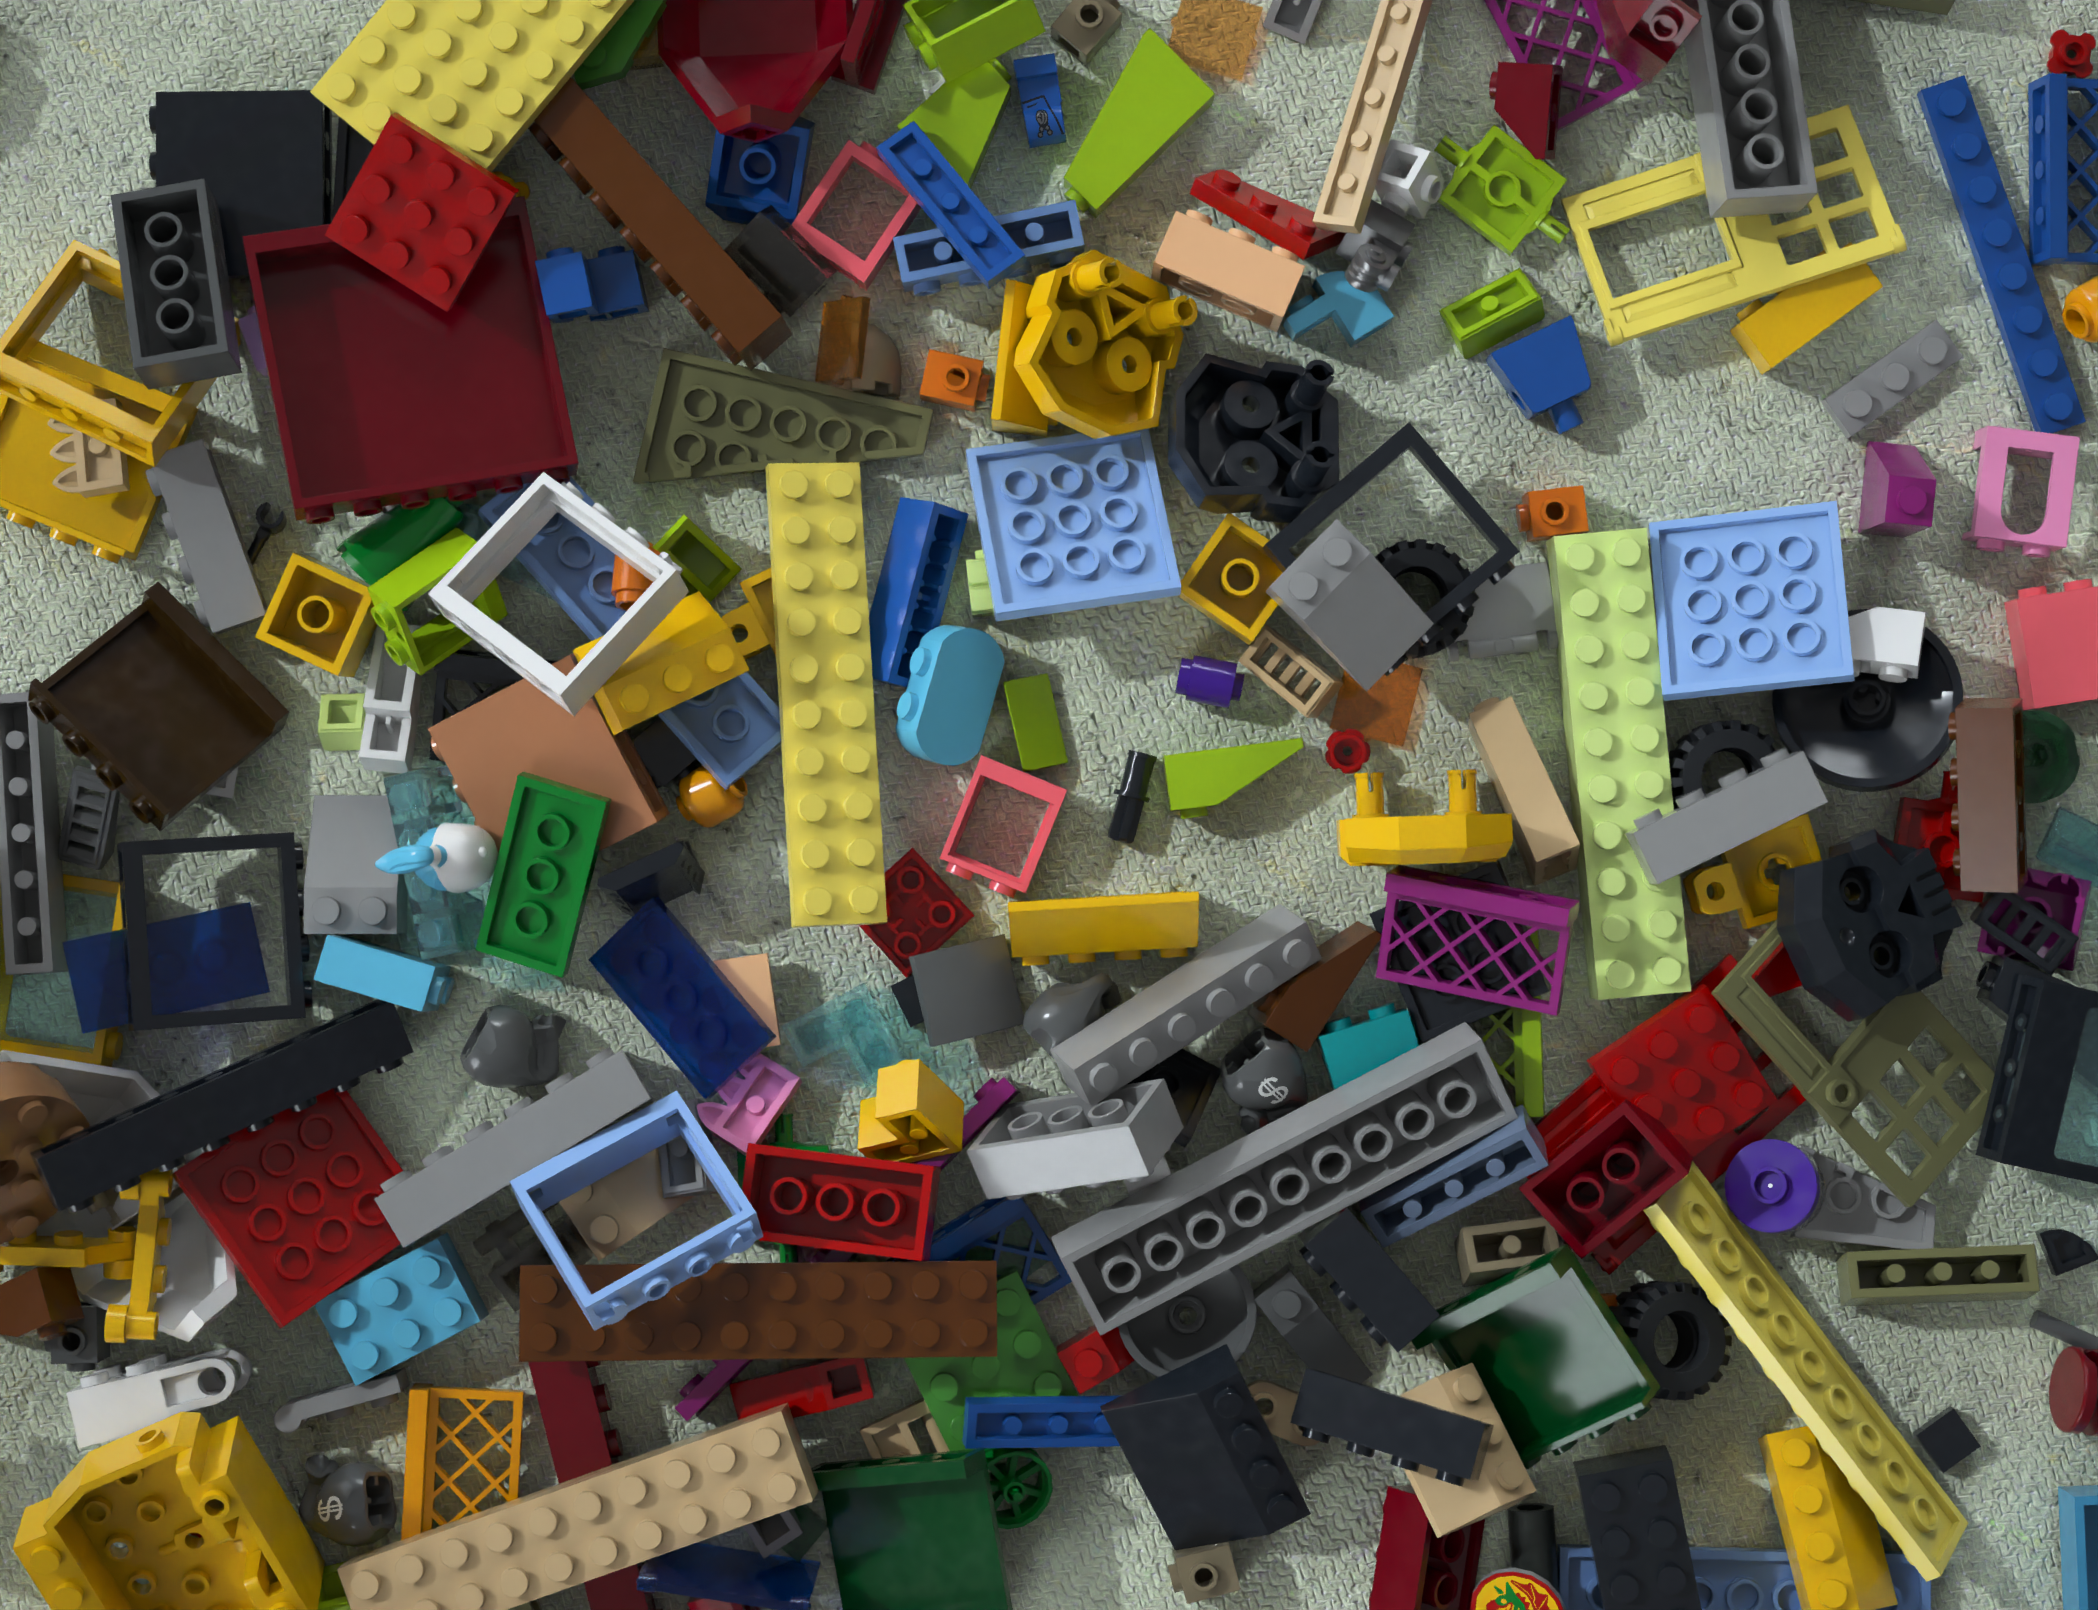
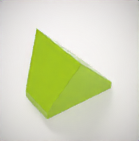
M685 514L653 546V549L660 553L663 551L669 554L672 561L683 569L680 576L689 590L686 594L687 596L700 591L711 602L742 570L735 561Z

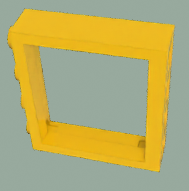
M73 240L0 338V393L155 467L217 377L181 384L152 425L24 363L30 352L82 282L124 301L119 261L112 258L101 248L97 251L81 242ZM234 316L239 347L241 344L239 318Z

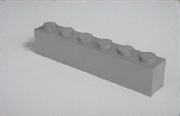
M29 692L0 694V884L6 975L69 972L62 860L58 858L60 823L54 726L51 723L47 725L42 723L32 713L28 704Z
M1278 904L1050 1051L1066 1085L1092 1107L1316 963L1322 957L1307 922L1281 904Z

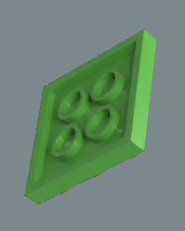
M1016 1268L997 1278V1357L904 1358L949 1451L969 1450L965 1448L962 1441L965 1397L1078 1396Z

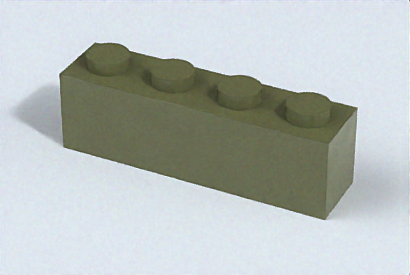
M2035 1244L1852 1251L1844 1253L1836 1260L1841 1307L2023 1300L2030 1298L2040 1291Z

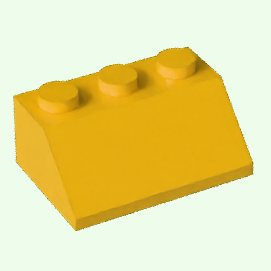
M1006 279L991 413L992 431L1047 437L1048 425L1057 426L1058 421L1041 413L1014 367L1016 347L1030 322L1026 317V306L1033 285Z
M698 591L683 598L594 696L613 735H616L749 671V667L728 625L701 592ZM603 636L572 650L578 663Z

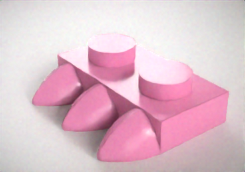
M750 1050L735 1051L732 1054L735 1066L740 1074L745 1077V1080L733 1076L717 1077L714 1080L716 1089L721 1098L727 1103V1106L715 1102L699 1103L696 1106L701 1121L711 1131L712 1135L745 1156L748 1143L761 1144L802 1084L801 1078L763 1054Z

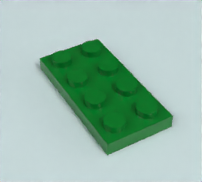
M522 772L518 774L475 948L476 951L561 978L568 974L611 798L531 773Z

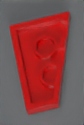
M1219 169L1196 177L1189 193L1280 247L1291 251L1303 260L1340 245L1346 232L1318 229L1312 222L1315 212L1241 181L1237 175L1226 170Z

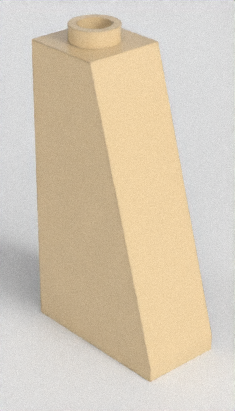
M1512 696L1501 701L1498 697H1493L1480 702L1473 708L1474 712L1469 713L1468 728L1503 813H1512L1513 837L1533 885L1536 886L1577 869L1580 842Z

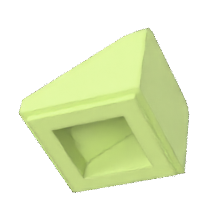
M365 693L321 694L318 736L324 750H360L366 716L363 708Z

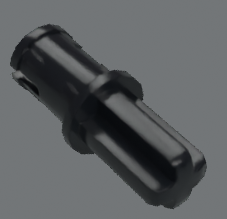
M1128 750V759L1120 789L1114 790V794L1118 795L1108 831L1109 838L1122 843H1132L1135 839L1144 802L1149 803L1150 798L1146 797L1154 763L1157 760L1155 756L1133 750Z

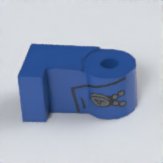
M1055 53L1013 60L1014 74L1029 148L1066 143Z

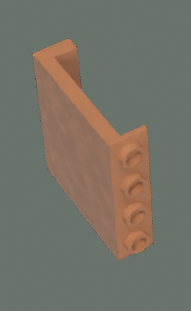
M574 653L551 665L567 676L578 664ZM524 678L428 728L432 736L430 740L432 749L442 762H446L453 776L452 784L457 796L462 802L468 804L475 817L474 825L479 826L491 835L496 844L498 854L517 776L522 772L531 773L612 799L599 851L659 822L670 814L627 731L624 730L613 735L594 695L573 716Z

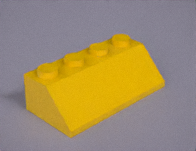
M1804 1426L1775 1432L1758 1438L1801 1610H1876L1898 1605L1875 1514L1860 1494L1850 1486L1847 1477L1831 1456L1824 1452L1819 1440L1809 1427Z

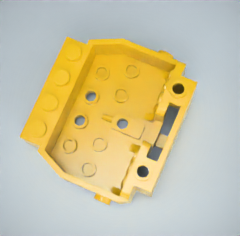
M179 1412L89 1451L53 1490L51 1497L25 1508L12 1548L51 1610H318L325 1560L239 1415L210 1428L202 1414L197 1412ZM199 1533L200 1535H202V1537L195 1538L189 1536L188 1534ZM122 1542L125 1543L127 1547L118 1548L113 1543ZM143 1578L148 1580L150 1583L140 1584L136 1581V1579Z

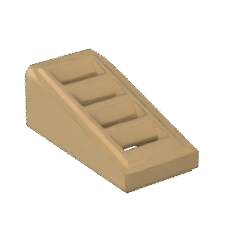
M1265 625L1238 660L1307 718H1317L1343 685L1339 678L1269 625ZM1272 643H1274L1278 649L1263 667L1258 662ZM1288 655L1293 660L1278 678L1273 673ZM1303 667L1308 672L1295 689L1291 688L1289 684ZM1318 679L1321 685L1311 698L1307 700L1304 697Z

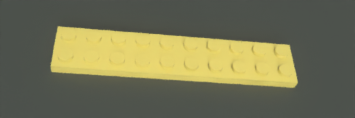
M860 462L768 463L765 470L792 928L884 924L887 923Z
M1692 1161L1689 1174L1643 1210L1648 1216L1651 1225L1657 1232L1661 1233L1677 1254L1682 1266L1690 1271L1706 1292L1707 1298L1712 1305L1719 1309L1732 1326L1737 1338L1748 1347L1761 1364L1766 1376L1771 1381H1774L1790 1402L1795 1414L1802 1418L1819 1440L1821 1448L1835 1461L1847 1477L1850 1486L1864 1499L1875 1514L1879 1524L1893 1537L1902 1549L1907 1561L1915 1566L1926 1582L1942 1576L1968 1525L1967 1520Z

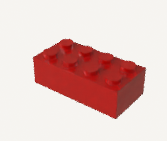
M748 1143L742 1191L757 1213L763 1237L758 1239L759 1241L917 1261H930L941 1167Z

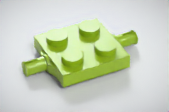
M1496 125L1491 127L1480 143L1468 151L1457 145L1447 135L1443 137L1434 149L1435 152L1456 166L1450 183L1441 193L1437 202L1510 256L1521 240L1535 231L1536 228L1554 240L1558 245L1569 232L1570 228H1567L1548 213L1551 210L1554 197L1567 179L1541 159H1535L1528 149Z

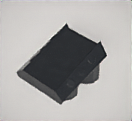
M682 840L598 878L597 885L622 912L642 922L643 914L691 891L700 895L705 872L700 867L689 841L684 842Z

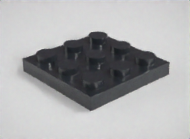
M1499 861L1488 863L1458 876L1509 886ZM1404 900L1399 901L1397 916L1408 931L1426 920L1416 903ZM1429 906L1433 913H1436L1437 911L1442 909L1438 907ZM1386 907L1369 914L1376 931L1381 935ZM1448 910L1438 917V920L1453 941L1471 929V926L1461 912ZM1474 915L1479 923L1487 918ZM1493 919L1483 926V929L1498 950L1517 938L1506 921ZM1430 923L1412 935L1427 958L1445 947V944ZM1519 924L1524 932L1528 930L1526 925ZM1396 929L1394 934V941L1401 937L1399 933L1396 931ZM1473 933L1457 944V947L1472 968L1491 956L1476 933ZM1404 941L1392 949L1391 968L1409 972L1420 964ZM1521 942L1502 954L1517 977L1537 965ZM1447 951L1431 962L1442 979L1454 981L1465 973L1450 951ZM1495 960L1476 972L1484 985L1489 989L1500 990L1510 983ZM1423 968L1417 972V974L1428 976ZM1540 969L1522 981V984L1532 998L1551 991V985ZM1467 978V979H1465L1464 981L1461 982V983L1473 985L1472 982L1469 980V978ZM1397 982L1421 1043L1427 1042L1464 1022L1471 1024L1512 1007ZM1514 987L1507 991L1508 993L1519 995Z

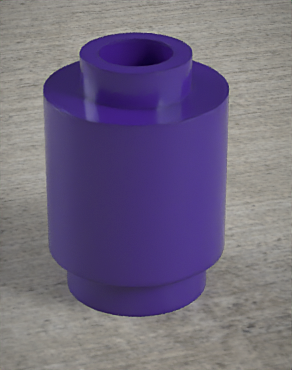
M1194 655L1193 659L1182 657L1175 694L1185 695V700L1229 709L1230 700L1240 701L1245 674L1236 673L1237 663Z

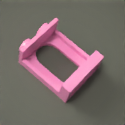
M1989 425L1975 431L1973 450L1981 451L1971 531L1963 533L1962 540L1976 542L1977 550L1988 552H2004L2005 546L2022 548L2021 555L2036 558H2049L2051 552L2066 548L2080 437ZM2008 454L2052 459L2045 517L2042 525L2031 534L2021 535L2012 532L2002 519L2001 505Z

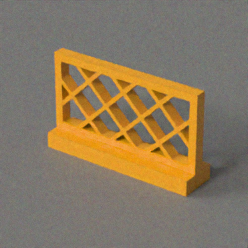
M415 1383L410 1388L401 1540L433 1529L434 1520L439 1526L461 1519L470 1510L474 1514L481 1512L482 1510L476 1504L494 1488L508 1502L519 1498L525 1390L434 1386L431 1383ZM440 1398L459 1399L469 1409L471 1414L452 1430L440 1416ZM470 1399L485 1401L479 1407H476ZM493 1400L514 1401L513 1420L500 1432L481 1412ZM476 1417L493 1438L474 1454L457 1433ZM440 1427L446 1433V1436L438 1443ZM512 1428V1440L510 1444L504 1438V1435ZM450 1439L469 1459L451 1476L437 1462L438 1450ZM498 1441L510 1454L511 1458L510 1466L496 1478L479 1457ZM472 1464L491 1483L473 1500L454 1481ZM436 1473L444 1481L438 1488H436ZM510 1474L508 1491L501 1482ZM447 1486L466 1505L449 1522L434 1508L435 1497Z

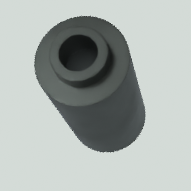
M1525 1503L1507 1509L1511 1568L1515 1567L1533 1571L1548 1580L1559 1593L1554 1506L1543 1503Z

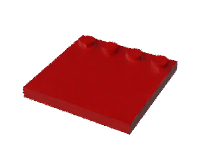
M333 1089L317 1095L318 1102L309 1108L298 1112H291L290 1108L279 1112L273 1115L275 1121L260 1130L248 1132L246 1128L229 1135L231 1141L226 1145L209 1152H203L172 1174L280 1329L401 1244L374 1199L384 1193L380 1185L403 1170L347 1090L335 1093Z

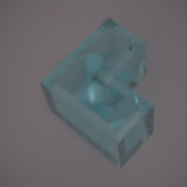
M868 982L860 984L781 1026L803 1068L845 1046L866 1087L877 1082L878 1069L896 1065L902 1060H908Z

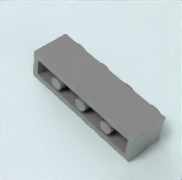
M199 439L167 450L155 467L152 466L151 469L146 470V476L155 497L163 495L168 512L162 514V520L171 541L179 539L184 556L177 559L185 582L187 584L194 582L200 600L193 603L200 623L204 627L210 626L212 633L221 634L262 620L268 607L208 442L204 439Z
M1786 747L1761 758L1760 761L1763 767L1752 773L1746 774L1744 768L1738 769L1719 778L1718 781L1721 787L1704 795L1702 788H1699L1676 799L1679 808L1662 815L1660 810L1656 809L1633 820L1636 828L1625 833L1649 884H1660L1827 803L1828 800L1804 751L1789 754Z

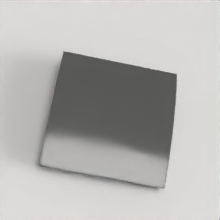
M1005 934L909 957L930 1047L1023 1025L1024 1015Z

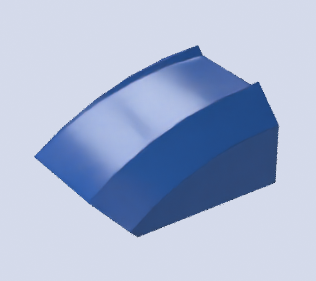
M799 116L788 131L758 143L722 135L716 129L705 206L725 221L776 231L791 226L799 212L815 123Z

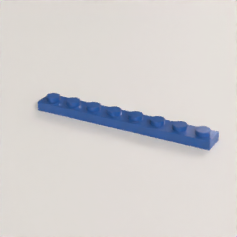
M1965 75L1922 89L1917 93V97L2034 431L2053 434L2082 424L2086 420Z

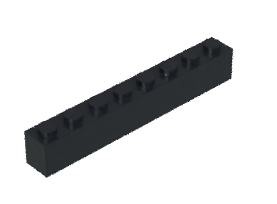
M377 999L35 1150L30 1155L52 1205L59 1212L67 1208L69 1213H74L96 1202L95 1195L111 1188H113L115 1193L121 1192L139 1184L142 1181L140 1175L158 1168L159 1172H165L186 1162L184 1155L200 1148L204 1152H209L226 1145L231 1141L229 1135L244 1128L248 1132L260 1130L275 1121L273 1115L288 1108H290L291 1112H298L309 1108L318 1102L317 1095L333 1089L335 1093L351 1089L361 1083L359 1076L376 1069L377 1073L380 1074L393 1070L404 1063L402 1057L414 1051L395 1005Z

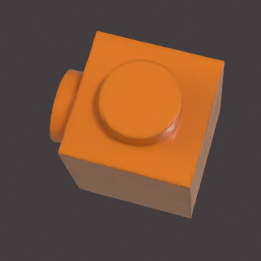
M929 349L919 393L921 401L975 412L977 401L986 402L991 375L983 373L984 361Z
M1583 485L1530 491L1522 496V504L1516 505V520L1519 532L1526 531L1527 542L1549 540L1553 536L1582 534L1589 531Z

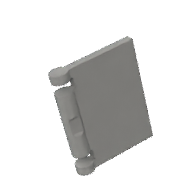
M1548 562L1517 565L1495 585L1487 579L1476 588L1475 592L1480 598L1472 604V606H1475L1473 616L1469 618L1466 624L1468 627L1464 633L1447 647L1449 662L1459 661L1457 642L1467 641L1469 659L1538 651L1537 632L1547 631L1549 649L1558 648Z

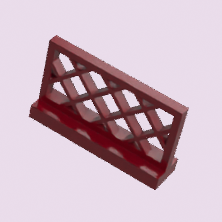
M908 0L856 1L853 10V24L840 58L841 64L831 75L832 80L875 95L904 12L903 4L907 3Z

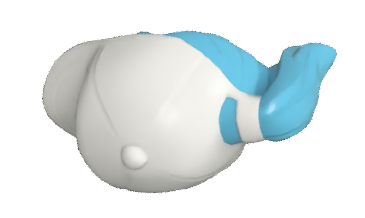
M443 823L439 827L429 829L418 839L415 845H406L388 852L375 862V866L381 871L390 874H408L414 871L429 887L439 891L463 893L482 886L491 878L495 871L498 851L491 835L479 826L463 823Z

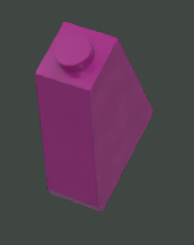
M1867 442L1858 533L1904 538L1932 527L1936 478L1915 446Z

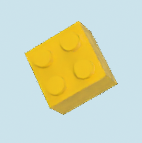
M1228 513L1181 580V594L1178 597L1250 645L1278 606L1266 593L1269 586L1282 574V571L1262 549L1270 540L1231 513Z
M292 553L255 638L334 675L354 678L377 627V623L371 614L374 604L367 589L370 585L311 556Z

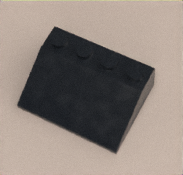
M1227 1344L1100 1406L1175 1550L1270 1535L1311 1514Z

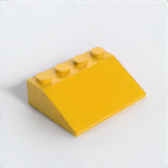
M1198 891L1008 902L1012 957H1022V966L1050 964L1049 955L1068 954V963L1096 962L1095 953L1114 952V960L1142 959V950L1160 949V958L1188 956V947H1198Z

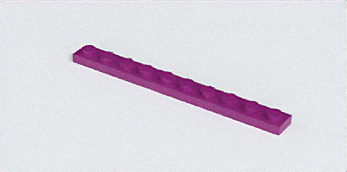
M992 1077L973 1096L978 1103L964 1115L962 1150L990 1123L1004 1104H1009L1021 1092L1008 1078L1003 1077L997 1082ZM961 1151L912 1163L941 1167L942 1171ZM821 1248L812 1257L810 1262H852L860 1253ZM754 1359L712 1360L717 1366L705 1378L697 1374L680 1390L679 1394L684 1399L675 1409L686 1421L697 1418Z

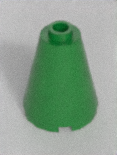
M448 496L429 499L430 503L428 505L414 509H403L401 504H398L344 540L336 549L343 553L341 555L343 560L371 586L456 527L458 528L465 515L459 508L464 500L450 501ZM415 600L407 606H405L402 609V611L407 612L409 608L414 604Z

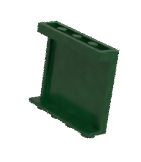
M1568 1244L1436 1309L1440 1316L1411 1341L1417 1350L1432 1343L1450 1371L1470 1363L1474 1364L1526 1470L1537 1464L1542 1459V1455L1552 1451L1554 1456L1568 1451L1578 1442L1577 1439L1587 1434L1591 1439L1603 1435L1614 1426L1615 1421L1625 1417L1628 1422H1632L1642 1417L1652 1408L1649 1402L1661 1387Z

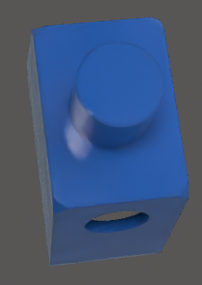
M1571 315L1492 352L1486 358L1488 366L1527 420L1548 411L1559 435L1584 423L1573 399L1586 393L1592 386Z

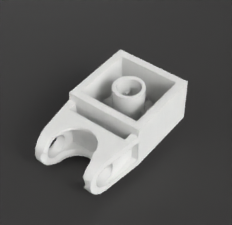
M222 1348L168 1361L166 1353H161L139 1359L138 1363L126 1366V1371L123 1372L121 1364L92 1371L93 1374L79 1378L80 1386L66 1393L79 1448L119 1439L179 1412H194L195 1409L226 1400L231 1394L243 1389L249 1383L252 1375V1364L249 1357L243 1351L236 1348ZM223 1358H232L239 1363L241 1376L238 1381L236 1380L233 1365ZM216 1368L224 1373L226 1383L219 1379Z

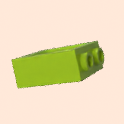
M911 0L903 4L910 21L903 25L913 48L919 51L928 70L931 71L937 68L947 83L1046 32L1033 0Z
M457 527L367 588L374 604L371 614L379 627L384 630L388 639L384 643L387 653L397 665L402 666L405 664L420 676L473 640V638L446 619L441 613L411 633L402 611L405 606L435 587L477 543L476 540ZM496 579L471 603L496 623L508 615Z

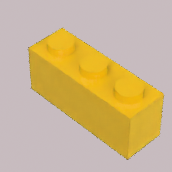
M1849 242V243H1848L1847 245H1845L1844 247H1847V246H1850V245H1853V244H1852L1851 242ZM1823 250L1822 252H1820V253H1819L1818 255H1816L1815 257L1820 256V255H1823V254H1826V253H1825V250ZM1867 263L1776 292L1778 295L1765 305L1757 298L1736 314L1741 322L1732 328L1730 332L1763 375L1873 295L1883 285Z

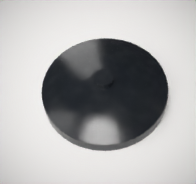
M1870 609L1848 611V617ZM1925 627L1918 679L1907 678L1906 682L1894 683L1879 679V674L1860 672L1859 676L1854 677L1855 681L1773 690L1772 706L1774 721L1780 739L1789 754L1804 751L1817 779L1837 788L1858 792H1877L1897 788L1914 781L1932 769L1946 754L1954 741L1949 738L1948 721L1950 713L1955 712V707L1963 701V687L1953 656L1945 644L1930 629Z

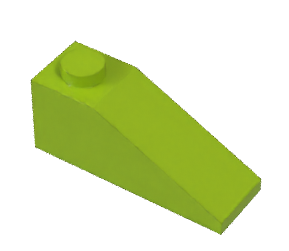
M1303 738L1164 755L1163 764L1169 810H1180L1181 819L1208 816L1207 807L1218 805L1303 748Z

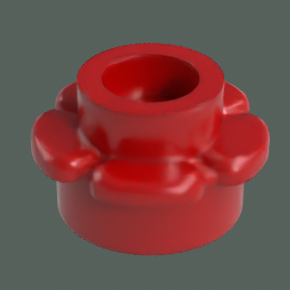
M1347 728L1345 732L1336 731L1329 736L1326 742L1328 751L1325 753V758L1333 769L1339 768L1345 774H1352L1359 771L1362 767L1361 765L1369 760L1371 753L1370 745L1363 740L1364 735L1356 729ZM1347 746L1352 749L1350 755L1343 753V749Z

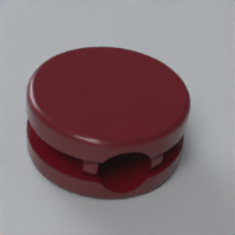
M2069 1346L2059 1354L2055 1361L2049 1385V1405L2053 1421L2062 1432L2072 1434L2082 1432L2088 1436L2098 1437V1349L2087 1350L2084 1347Z

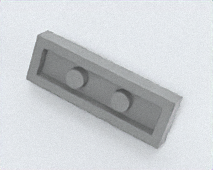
M1936 319L1820 402L1845 437L1849 438L1960 360L1963 355Z

